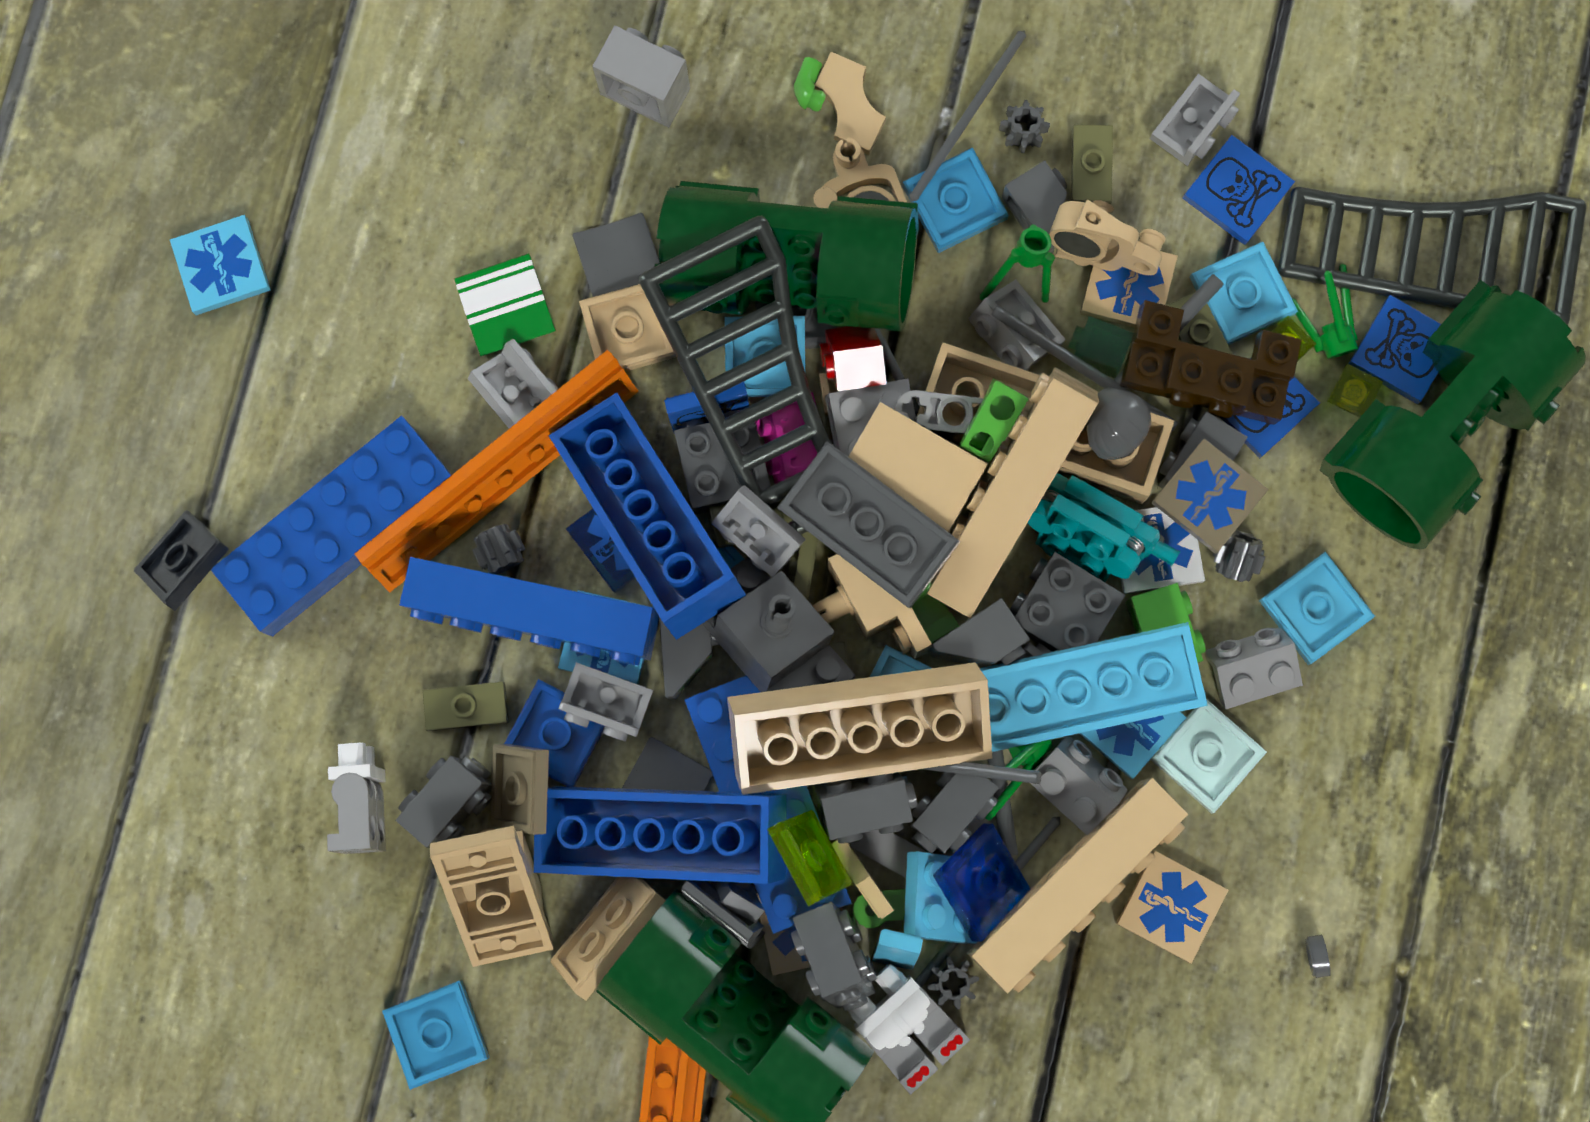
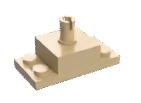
M836 554L828 558V571L837 586V592L812 605L819 614L826 611L821 616L828 624L849 613L856 620L866 640L895 625L896 628L893 629L892 636L903 655L910 652L912 658L916 659L928 653L932 644L912 607H906L840 555Z
M514 825L499 829L488 828L476 834L430 843L431 860L473 967L553 950V937L543 911L542 886L538 874L534 873V863L522 830L516 831Z

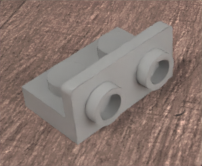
M1016 279L985 298L969 317V321L975 327L976 332L984 338L1002 363L1026 371L1050 353L993 317L991 313L997 305L1060 346L1066 340Z
M745 485L734 494L711 523L720 531L725 540L740 548L751 558L752 563L757 568L766 571L771 577L776 575L788 563L792 555L806 540Z

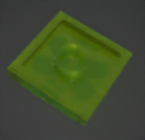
M807 811L781 821L767 829L808 907L852 885L850 877L814 811Z

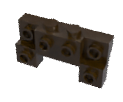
M1147 300L1140 305L1133 338L1123 368L1120 382L1121 387L1169 398V403L1177 407L1192 408L1193 405L1209 408L1208 413L1217 417L1230 418L1233 414L1273 425L1281 421L1289 381L1295 375L1302 339L1262 330L1256 335L1252 358L1249 359L1178 341L1184 314L1183 309Z

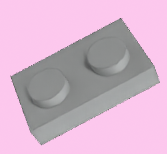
M1198 73L1153 131L1150 140L1186 166L1190 164L1195 156L1203 159L1216 141L1211 136L1219 125L1226 129L1238 113L1239 109L1234 105L1240 93L1234 89L1228 95Z
M514 339L505 344L501 354L472 370L468 377L471 384L509 429L558 390L557 385L550 378H546L535 365L532 355L526 349L521 348Z
M1264 628L1257 631L1255 635L1240 640L1222 641L1216 647L1205 652L1206 659L1214 670L1220 703L1225 709L1303 686L1295 643L1282 628Z
M576 662L558 709L566 712L564 717L566 721L586 728L589 721L596 722L605 726L603 734L626 742L628 734L637 737L653 690Z
M1065 736L1058 746L1034 770L1041 772L1040 784L1031 783L1086 835L1120 803L1127 792V788L1123 785L1122 779L1112 769L1104 768L1092 757V752L1083 742L1074 740L1070 736Z

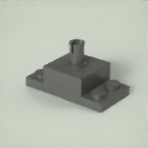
M749 556L730 569L746 593V596L702 624L760 692L853 680L856 675L829 645L835 631L782 571L771 578L765 571L757 568Z

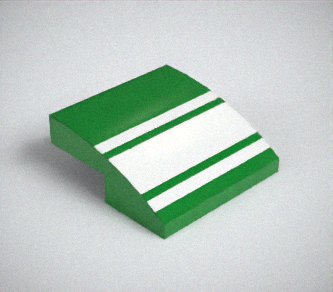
M530 253L454 278L480 357L502 350L505 344L512 339L519 344L556 331Z

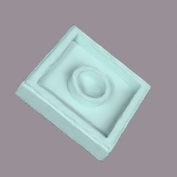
M1207 700L1208 706L1193 709L1150 760L1212 814L1222 805L1267 751Z

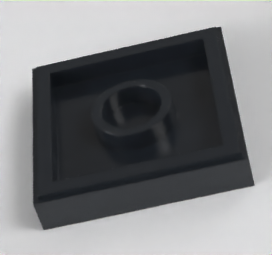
M186 510L135 567L134 572L165 605L176 611L229 548L195 515Z

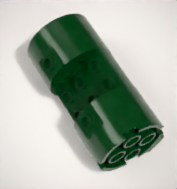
M680 181L679 186L668 189L659 217L656 239H660L659 263H655V267L756 216H763L767 219L786 258L791 305H798L805 309L817 307L818 323L833 326L903 331L908 316L914 279L919 230L918 203L838 196L837 201L833 200L829 208L760 202L759 188ZM754 236L659 283V286L669 306H672L767 257L757 237ZM772 275L701 311H709L715 314L730 313L743 315L750 301H759L766 305L774 302Z
M1480 280L1432 334L1423 351L1426 356L1432 359L1438 374L1448 385L1447 389L1422 417L1401 407L1385 406L1375 399L1322 461L1319 471L1329 478L1332 486L1346 504L1375 529L1404 546L1419 550L1425 549L1459 511L1466 516L1481 498V495L1476 491L1483 479L1480 478V474L1472 460L1459 447L1467 435L1471 437L1483 424L1486 417L1501 425L1514 429H1526L1527 431L1537 421L1544 425L1560 406L1555 402V399L1586 362L1584 348L1580 346L1574 347L1567 337L1572 332L1571 328L1548 307L1521 291L1515 290L1511 295L1501 293L1502 291L1499 286H1489Z
M676 889L614 963L597 986L596 992L658 1044L661 1045L666 1038L669 1039L730 1090L725 1099L753 1122H825L845 1092L849 1091L870 1061L874 1050L809 996L799 1005L793 1001L784 990L776 987L760 974L751 963L744 961L735 953L742 943Z

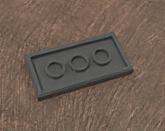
M829 442L825 443L778 506L779 510L908 608L913 606L961 542Z

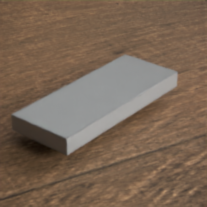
M879 829L862 833L863 838L851 844V847L905 878L907 852H926L894 833L880 834Z

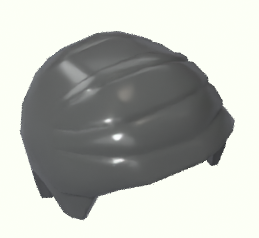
M1109 387L1098 393L1099 403L1086 423L1089 446L1098 457L1105 460H1117L1131 454L1144 441L1152 421L1150 410L1140 397L1125 390Z

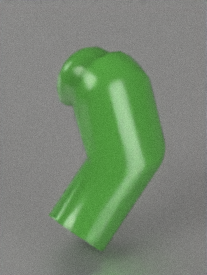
M805 57L794 83V93L800 107L805 110L808 107L812 111L818 112L821 110L826 97L824 91L814 89L822 63L810 57Z

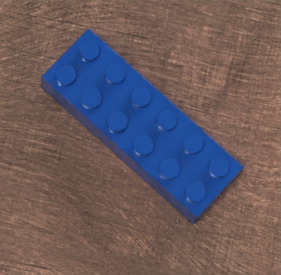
M618 393L610 396L549 435L657 614L676 640L746 596V593Z
M401 415L217 563L211 571L257 629L273 637L362 565L355 556L359 549L452 474L410 423Z
M410 557L399 606L411 609L410 617L417 618L418 620L442 625L444 617L450 618L451 626L479 633L482 632L483 626L491 627L490 634L521 641L522 634L531 635L530 642L555 649H560L561 643L566 642L571 644L570 651L600 658L601 650L612 652L610 659L639 666L641 658L651 661L660 620L653 607Z
M747 676L684 699L719 792H741L735 776L727 697L760 693ZM807 786L759 792L787 794L786 834L794 842L791 828L802 833L806 849L813 846L816 853H812L813 856H816L814 858L812 855L805 857L807 854L803 853V859L799 861V864L804 863L803 865L806 867L807 859V861L816 865L818 864L816 859L818 855L822 864L816 866V868L826 878L825 891L815 879L814 882L818 894L806 889L803 873L795 876L791 869L793 866L799 868V858H796L797 864L794 863L791 867L786 860V879L769 884L754 883L773 934L794 927L793 917L829 902H833L839 909L852 904ZM786 848V857L793 855Z
M548 787L546 834L534 835V873L759 884L786 879V846L781 841L783 830L786 833L787 794L752 793L742 795L741 792Z

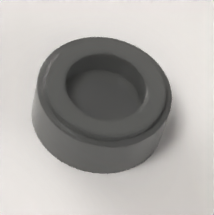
M1323 935L1307 937L1305 945L1312 976H1315V978L1331 976L1329 957Z

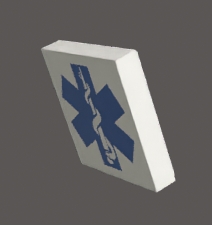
M1157 507L1135 510L1144 515L1141 521L1159 530L1160 541L1181 552L1172 566L1152 554L1143 558L1138 568L1128 579L1121 578L1123 594L1151 591L1178 583L1179 586L1203 583L1205 577L1198 540Z

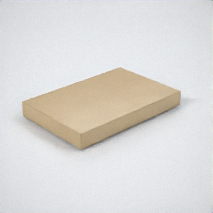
M881 402L848 456L947 532H950L989 465Z
M617 877L551 959L552 965L572 990L587 1001L614 963L666 899L645 878Z

